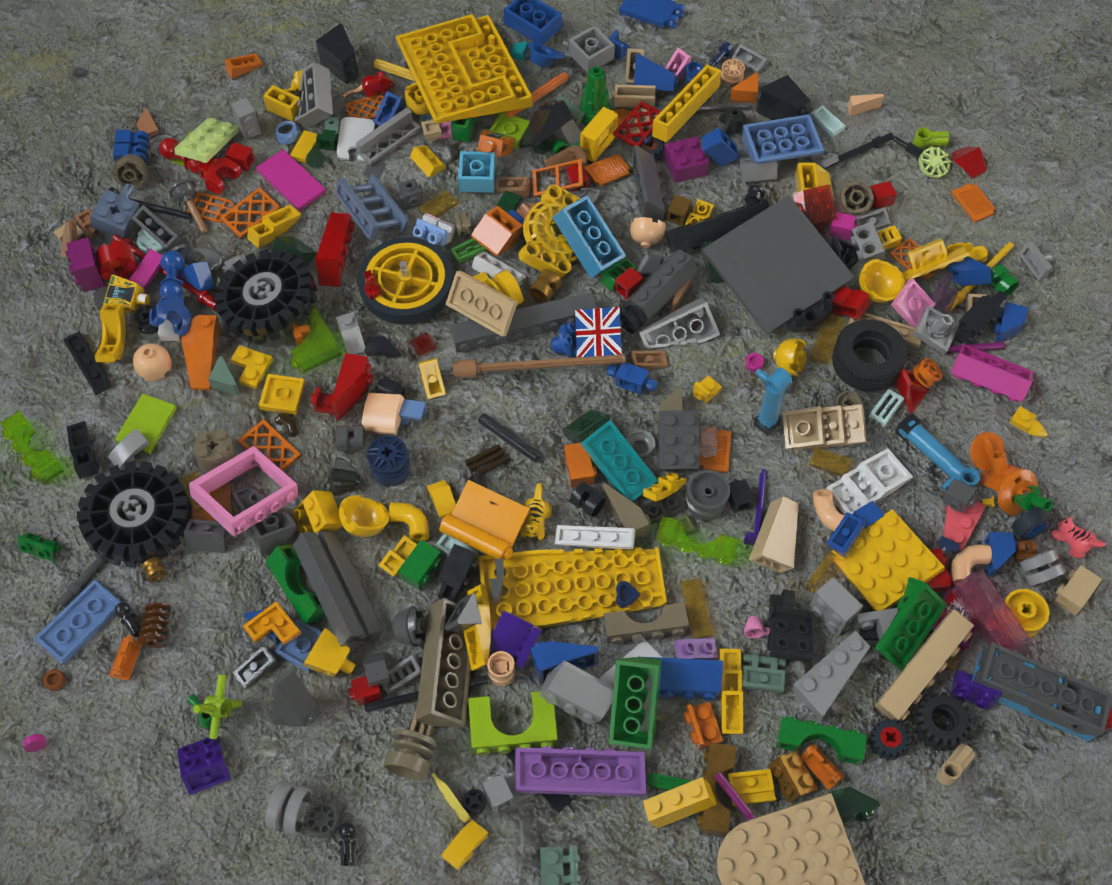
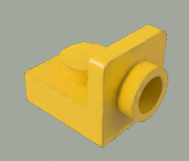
M708 375L700 383H694L692 393L698 400H702L707 404L722 390V386Z

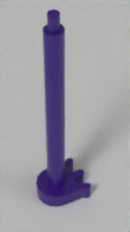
M762 469L759 477L754 533L748 531L744 538L745 545L754 546L762 526L766 484L765 469Z

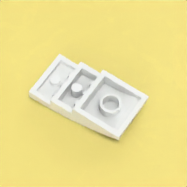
M887 448L861 462L857 468L844 474L840 480L827 486L826 489L833 492L834 504L844 515L847 512L853 514L854 511L872 500L875 504L883 500L911 480L913 476Z

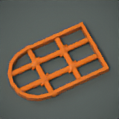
M201 191L198 192L193 201L194 205L197 201L206 203L205 207L200 208L196 206V208L202 211L200 214L202 219L215 223H223L217 219L223 215L220 214L222 209H231L224 206L226 203L234 207V204L225 198ZM200 195L209 197L210 199L205 201L199 199ZM212 199H216L219 201H223V203L219 205L216 203H212L211 201ZM209 205L219 207V210L214 212L207 210ZM208 212L214 214L215 217L213 219L203 215ZM231 214L226 218V220H231L235 216V214Z

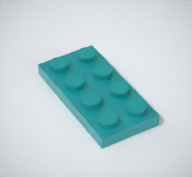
M611 420L580 443L616 491L632 502L643 494L644 488L651 487V485L658 481Z

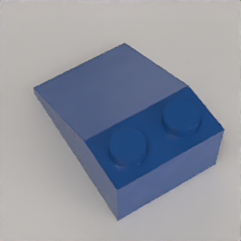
M542 641L536 643L531 648V662L539 684L544 683L547 674L564 660L581 670L598 665L599 649L597 646L553 641L545 643Z

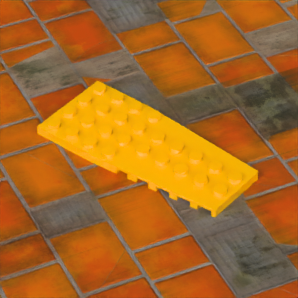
M637 547L635 550H602V548H596L594 551L554 549L512 552L510 558L503 561L504 588L501 600L496 606L493 603L490 579L497 578L495 558L489 555L479 556L481 585H486L489 600L491 633L503 611H507L539 628H548L602 618L604 613L616 611L629 613L662 607L667 603L658 547L654 549ZM622 581L630 583L640 593V597L625 609L618 607L616 604V586Z

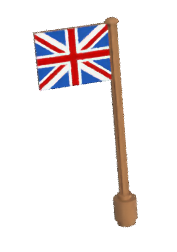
M620 307L575 310L577 358L480 364L476 359L458 360V362L453 363L454 376L459 378H476L481 372L624 364L626 358L621 349Z

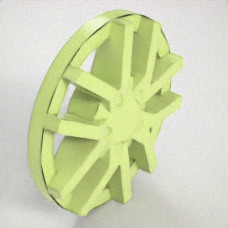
M931 146L921 153L919 166L925 175L931 178H941L949 171L951 160H949V155L941 150L940 147Z

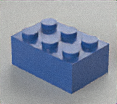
M514 0L504 9V24L533 42L544 45L562 28V13L540 0Z

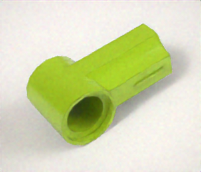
M922 127L917 130L912 144L923 150L927 146H947L949 143L948 131H930Z

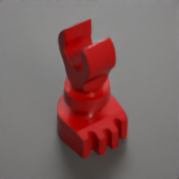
M371 269L363 272L366 279L364 288L368 298L375 299V296L379 297L378 294L382 295L374 275L372 276Z

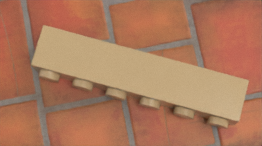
M955 609L949 612L874 706L891 721L892 719L903 721L910 713L908 710L912 703L916 705L922 698L921 691L924 688L928 689L934 683L935 679L933 676L937 672L941 673L948 664L945 661L949 656L953 658L960 650L958 645L961 641L966 642L972 635L970 630L974 625Z

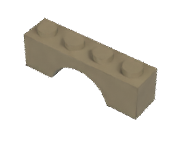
M685 602L664 605L663 612L659 618L650 623L635 622L627 616L625 611L603 614L606 642L614 645L622 644L624 641L629 640L640 642L644 638L651 637L653 639H661L666 635L682 636L688 632L689 628Z

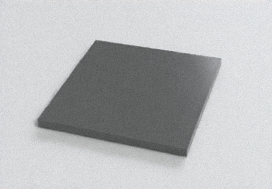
M789 195L702 249V253L766 336L789 322L796 308H801L804 311L820 302L824 292L830 291L834 293L854 279L853 274Z

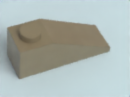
M606 483L602 484V495L606 497V503L619 527L634 528L635 538L648 533L649 524H651L649 516L646 513L644 514L639 506Z

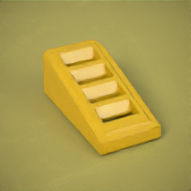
M895 225L877 232L884 250L900 245L902 237ZM867 251L866 253L871 254L874 251Z

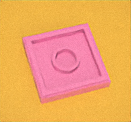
M912 278L908 280L891 305L910 326L916 328L924 309L928 305L934 308L936 304Z

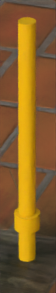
M1008 242L986 265L992 270L1014 247V244ZM966 285L961 291H958L946 305V310L952 311L958 304H961L966 299V295L976 285Z

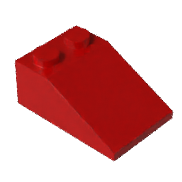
M349 353L344 355L331 399L334 415L338 421L365 395L369 385L373 383L374 375L371 374V364H369L367 356Z

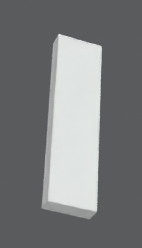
M557 525L555 545L633 549L635 529Z

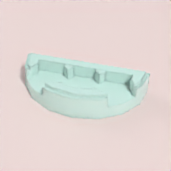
M143 228L138 232L136 243L142 252L147 254L150 248L159 254L166 252L165 248Z

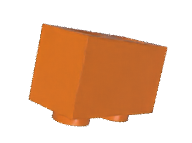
M580 443L564 445V456L571 488L577 487L581 482L593 485L594 477H597V470L595 465L592 466V459Z

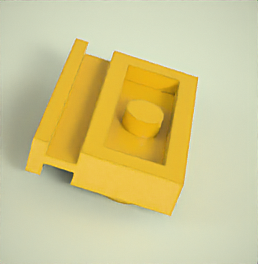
M771 769L729 773L727 775L728 782L746 805L776 801Z

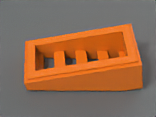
M256 53L225 59V70L231 79L263 66Z

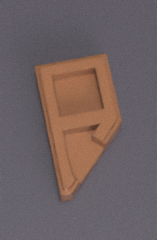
M88 209L74 217L86 237L92 241L96 229L90 226L92 210Z

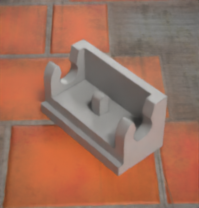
M751 157L740 158V176H742V181L751 182L777 179V161L755 164Z

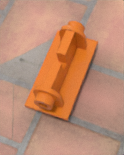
M127 635L126 638H123L109 677L129 681L142 647L139 641L134 640L135 637Z
M816 744L810 745L800 756L807 767L828 790L845 777Z

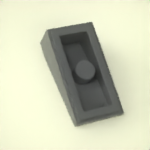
M263 645L238 667L233 674L241 685L247 688L281 661L270 647Z

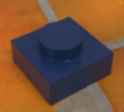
M941 536L938 541L941 544L940 548L949 554L952 551L957 552L960 545L944 536Z

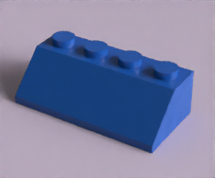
M649 657L662 659L659 695L662 698L670 699L674 696H680L686 700H691L695 697L703 698L707 701L719 699L722 686L723 661Z

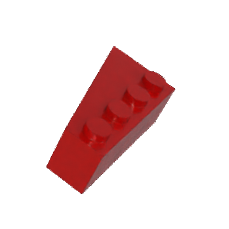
M330 213L316 255L318 280L321 286H341L348 249L352 240V232L355 231V221H352V216L348 213Z

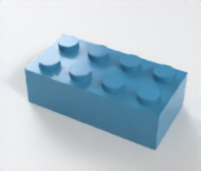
M588 195L563 208L552 217L590 278L598 275L626 256Z

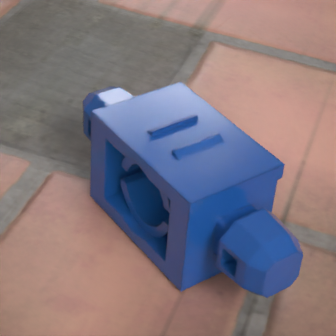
M625 362L621 364L620 368L615 365H609L607 368V375L615 378L616 386L642 395L645 388L648 391H655L658 386L655 380L648 379L649 370Z

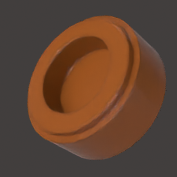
M57 669L48 671L43 677V684L49 691H59L66 683L65 675Z

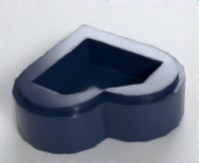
M622 581L617 584L616 604L622 609L628 608L640 597V593L630 583Z

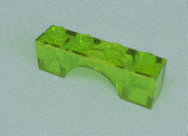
M21 411L0 422L4 428L1 431L7 441L10 439L13 441L10 445L17 454L21 452L23 456L20 459L26 467L31 466L32 470L29 472L35 480L40 479L43 484H46L64 472L49 450L34 451L29 449L30 440L36 432Z
M665 515L662 516L656 540L660 541V545L671 547L672 544L678 546V550L690 553L691 550L697 552V556L709 559L710 556L716 558V562L724 565L733 563L740 541L739 538L721 533L711 542H696L686 534L683 521Z

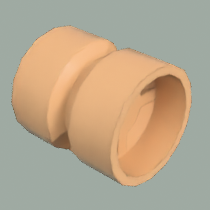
M504 651L495 652L490 656L487 667L491 682L502 687L509 685L515 678L513 657Z

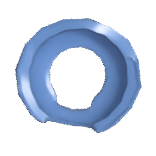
M294 121L281 122L276 128L277 140L282 144L296 142L302 133L301 128ZM284 125H291L293 127L292 131L288 134L279 133V129Z

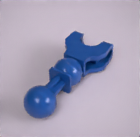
M171 250L165 252L160 260L161 267L166 271V278L160 282L159 293L161 299L158 300L157 306L150 310L149 322L150 325L158 327L167 319L172 323L174 333L184 336L191 326V314L185 307L184 299L182 298L183 289L181 286L183 281L177 279V273L184 267V258L179 252Z

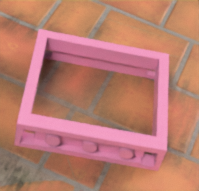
M254 446L189 483L191 497L234 537L298 498L297 483ZM255 466H258L282 487L235 517L209 495L210 492Z

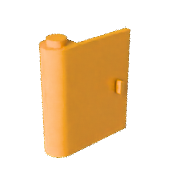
M468 480L452 514H447L443 518L439 531L495 559L503 558V561L505 559L508 560L513 552L512 546L526 520L530 508Z

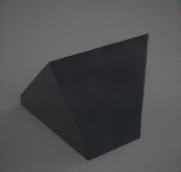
M837 236L832 238L830 247L850 271L859 261L856 247H853L851 243Z

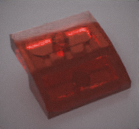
M830 185L792 193L794 202L812 225L837 220Z

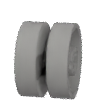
M1055 549L1042 552L1019 562L1023 572L1033 571L1025 576L1029 586L1048 581L1065 573L1061 563L1052 564V562L1059 559Z

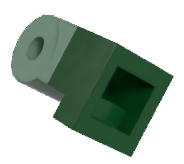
M329 117L324 121L325 128L323 134L318 133L316 140L318 149L335 151L339 139V120L336 117Z

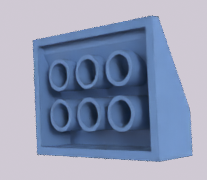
M810 114L743 125L742 142L747 154L755 164L824 153Z

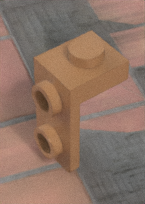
M572 145L547 158L544 162L546 167L577 159H582V163L587 162L586 152L581 146ZM566 167L560 168V172L566 169ZM555 169L548 171L551 176L555 175Z

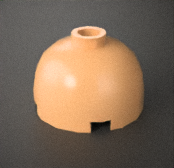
M646 217L634 218V221L631 220L630 223L631 237L636 243L640 244V247L651 248L652 245L660 243L663 239L666 229L665 222L658 220V223L652 222L653 218Z
M148 343L137 349L133 357V365L138 376L143 377L146 381H156L164 378V374L167 371L170 372L172 360L170 354L163 346Z

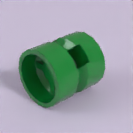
M999 264L991 270L992 282L989 283V286L995 287L996 293L998 291L1005 292L1007 297L1018 288L1020 281L1014 275H1009L1010 271L1003 264Z

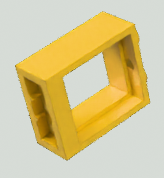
M603 107L580 133V146L586 152V159L592 163H595L616 138L613 136V132L617 129L618 114L613 110Z

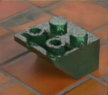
M850 786L831 792L844 828L851 826V822L854 821L864 823L871 820V816L875 815L876 810L880 807L879 801Z

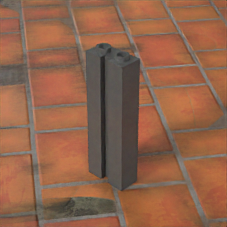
M335 531L304 532L300 534L293 547L340 646L374 642L383 632V629Z

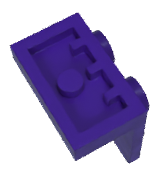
M503 611L491 634L490 650L493 652L504 651L509 653L513 657L515 665L523 668L531 648L541 632V628L507 611Z
M957 670L949 695H955V699L974 703L981 709H991L1001 698L1002 692L972 682L973 675Z
M219 735L218 739L207 737L177 750L181 778L189 795L231 780L230 772L223 758Z

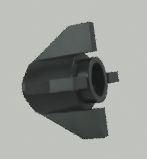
M732 108L719 116V121L725 124L723 132L726 135L738 132L742 136L745 114L740 109Z
M337 457L334 468H331V484L329 486V491L334 496L353 490L360 482V475L357 474V470L345 459Z

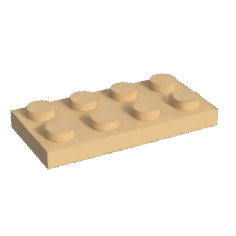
M456 271L445 305L503 337L507 335L518 302L462 271Z

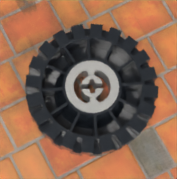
M268 249L260 250L259 259L256 258L254 253L245 256L247 264H244L239 259L233 264L236 272L228 269L223 275L225 281H219L216 288L219 293H215L217 312L228 329L238 338L241 336L244 341L252 342L254 338L257 343H266L267 335L271 341L281 339L280 330H283L286 336L294 331L291 326L292 323L300 327L306 321L302 314L310 316L314 309L311 304H315L317 300L315 293L317 286L304 261L290 251L284 254L282 249H274L272 255Z
M135 461L125 463V470L120 471L118 465L108 468L111 473L108 477L103 472L96 476L94 479L97 485L89 483L84 490L86 497H80L78 503L80 511H77V521L87 545L91 551L95 552L97 557L103 561L107 558L110 564L120 566L121 562H124L126 567H136L137 561L141 560L143 564L155 555L161 560L169 555L166 550L168 547L175 550L180 545L179 536L184 537L186 523L191 519V512L189 510L191 507L182 483H179L178 477L172 472L168 473L165 467L158 464L153 468L151 462L141 461L140 467H137ZM141 504H144V505L147 506V510H146L145 514H144V511H143V509H142V507H141ZM123 511L126 515L127 520L129 521L123 520L121 518V514Z

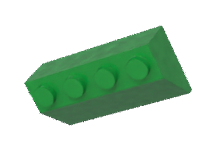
M631 657L616 660L609 744L644 749L652 748L655 738L662 659Z

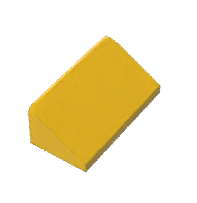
M427 145L413 148L410 158L427 177H432L446 168Z

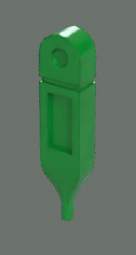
M655 773L645 776L646 784L649 787L663 791H669L691 782V780Z

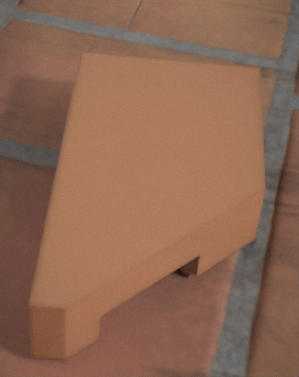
M145 109L136 124L138 130L148 133L150 137L160 134L148 109Z

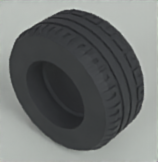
M874 319L859 320L849 324L840 332L833 350L832 364L839 378L850 387L866 392L881 391L897 381L900 371L903 370L907 360V346L900 333L891 325ZM860 347L875 349L881 353L885 362L879 364L866 363L856 356L854 350Z

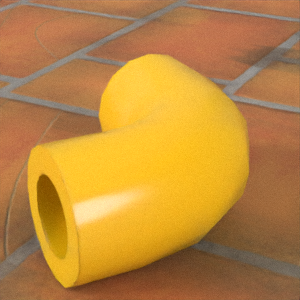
M390 502V522H404L408 524L410 540L415 542L420 540L427 541L429 539V525L424 513L412 504Z

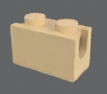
M1082 565L1079 566L1077 571L1072 569L1065 578L1068 580L1067 584L1064 585L1062 583L1055 592L1058 596L1054 602L1075 616L1083 608L1102 580Z

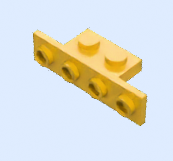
M940 238L907 252L912 268L902 272L905 283H907L912 278L926 276L935 269H943L948 264L960 262L970 255L964 248L947 254L944 242Z

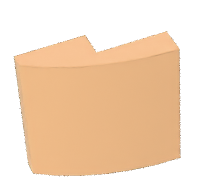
M368 393L362 416V425H364L365 433L396 435L401 422L399 412L404 401L403 396L400 394Z

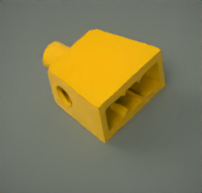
M324 628L302 666L334 677L339 669L350 675L356 664L346 659L351 649L348 646L341 647L336 636Z

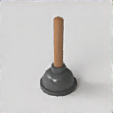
M183 179L177 181L169 188L170 196L179 202H184L188 206L201 233H207L208 230L193 203V197L196 193L194 180Z

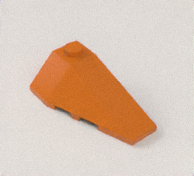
M197 315L191 319L190 330L181 338L192 390L211 389L208 378L215 366L221 330L216 315Z

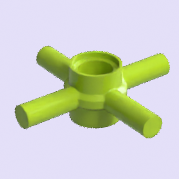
M218 674L215 695H209L205 699L204 704L193 707V711L196 714L207 713L212 716L210 739H218L221 717H228L233 708H240L242 706L240 699L230 700L225 698L226 674Z

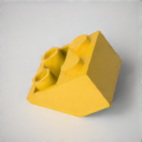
M798 163L795 173L798 202L803 204L833 203L830 173L817 163Z
M313 490L291 512L299 534L304 532L318 533L320 531H335L336 533L343 526L339 517V509L331 491Z

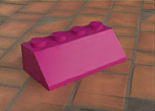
M962 344L951 373L957 379H967L977 387L984 386L989 388L992 393H1002L1007 395V398L1017 402L1019 400L1023 402L1032 384L1034 371Z

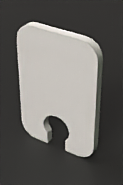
M345 117L341 120L337 146V157L339 159L349 161V150L356 149V142L374 130L375 124L373 120ZM368 152L366 155L371 158L372 152ZM358 155L357 161L366 162Z

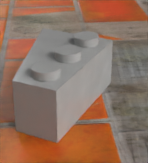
M314 62L302 70L300 84L302 95L301 101L298 100L297 104L300 109L299 115L295 117V122L308 127H312L333 115L330 71L328 68Z

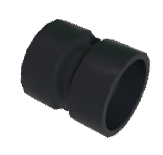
M581 482L573 491L569 502L578 509L583 508L582 512L593 518L604 506L606 497L598 491L593 492L591 486Z

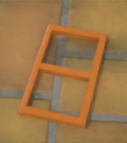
M577 159L532 170L533 196L540 197L544 193V191L538 192L537 173L555 169L556 185L560 187V168L578 164L579 183L561 186V188L570 190L583 187V160Z

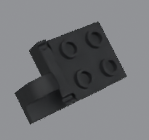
M784 589L781 595L770 594V617L768 619L770 631L767 641L770 657L812 662L813 634L811 621L814 616L813 612L793 609L795 602V591Z

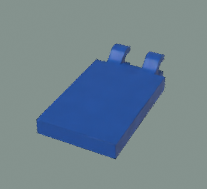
M624 0L619 8V14L661 28L667 25L675 29L678 25L677 19L682 18L684 15L683 9L685 6L682 4L676 5V2L672 0Z

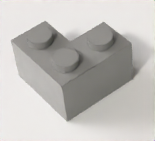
M515 771L507 774L506 778H504L503 774L499 776L497 774L491 775L485 779L486 782L482 783L485 797L495 818L534 799V793H515Z

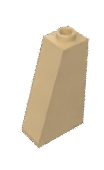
M780 497L770 503L749 561L779 573L794 568L799 503L792 501L789 497Z

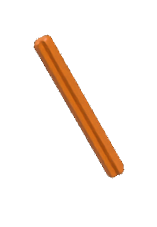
M562 72L531 92L533 103L568 81L569 75L566 72ZM526 108L506 111L505 115L508 118H512Z

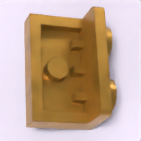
M797 750L780 755L768 764L787 803H792L797 798L818 790Z

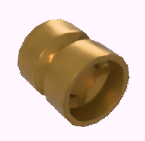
M547 269L543 270L538 276L537 281L529 288V294L539 303L549 302L562 285V281L554 272Z

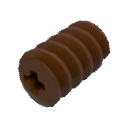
M155 602L145 606L144 620L141 624L143 628L140 630L141 636L138 639L139 643L150 648L164 647V644L159 643V641L166 640V637L161 635V633H167V629L162 626L169 624V621L164 618L170 617V613L165 610H171V605Z

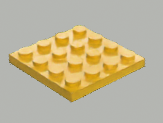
M893 509L875 523L863 529L845 558L834 550L828 553L829 558L874 611L890 609L897 604L900 598L905 595L904 592L909 577L927 583L944 571V566Z

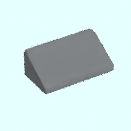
M739 44L731 57L732 59L740 60L744 66L758 74L769 63L767 58L742 44Z
M886 207L857 216L855 224H858L857 227L873 222L875 229L891 223Z

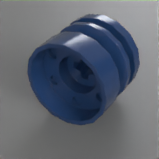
M387 435L371 442L367 450V459L375 481L384 486H395L405 481L411 469L406 444L400 438Z

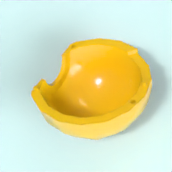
M879 259L866 263L859 275L861 290L869 294L871 301L877 303L893 301L905 286V280L899 268Z
M361 495L349 496L340 503L339 517L341 523L348 533L356 537L370 538L382 532L389 522V513L383 503H377L372 499L361 497Z

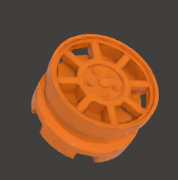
M930 358L923 359L920 364L913 367L914 376L926 388H930L935 382L942 379L940 368Z

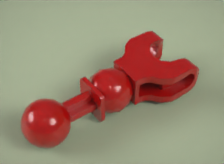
M165 138L159 145V151L164 158L168 160L176 158L182 160L184 168L186 170L189 169L194 174H200V178L205 181L207 190L217 195L225 191L222 178L237 179L242 174L240 166L228 158H211L205 163L176 155L174 148L180 143L174 138Z

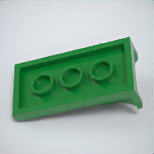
M912 577L907 579L905 595L899 600L896 617L874 648L899 671H902L912 659L948 605L927 583Z

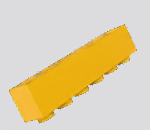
M706 65L653 120L652 136L668 142L720 87L721 70Z

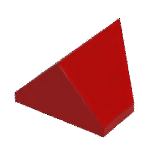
M963 147L951 154L952 160L963 168L971 178L986 172L981 147Z
M905 369L900 371L895 385L900 395L905 398L904 403L908 411L913 413L930 389L920 384L913 372Z

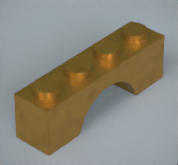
M710 743L709 749L704 751L703 762H707V769L702 771V777L711 785L717 805L703 810L702 813H698L697 826L701 827L700 834L726 837L729 832L730 810L724 807L717 799L715 793L717 781L714 776L719 772L723 775L733 772L736 746Z

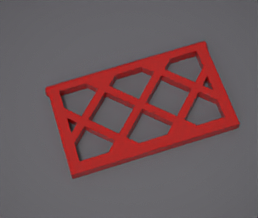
M640 101L613 132V136L632 146L639 147L644 142V139L653 131L652 115H659L662 111ZM643 107L647 109V112L638 113V110ZM649 116L650 121L640 122L639 117ZM636 117L637 123L628 124L631 118ZM651 125L647 132H643L642 126ZM639 127L640 133L631 134L629 128ZM622 129L627 130V134L622 135L619 132ZM634 137H641L638 143L632 140Z

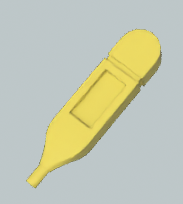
M433 773L432 777L435 779L441 794L460 820L466 823L471 819L446 783Z

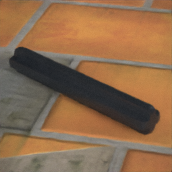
M483 413L478 418V422L533 462H537L540 459L541 453L487 414Z

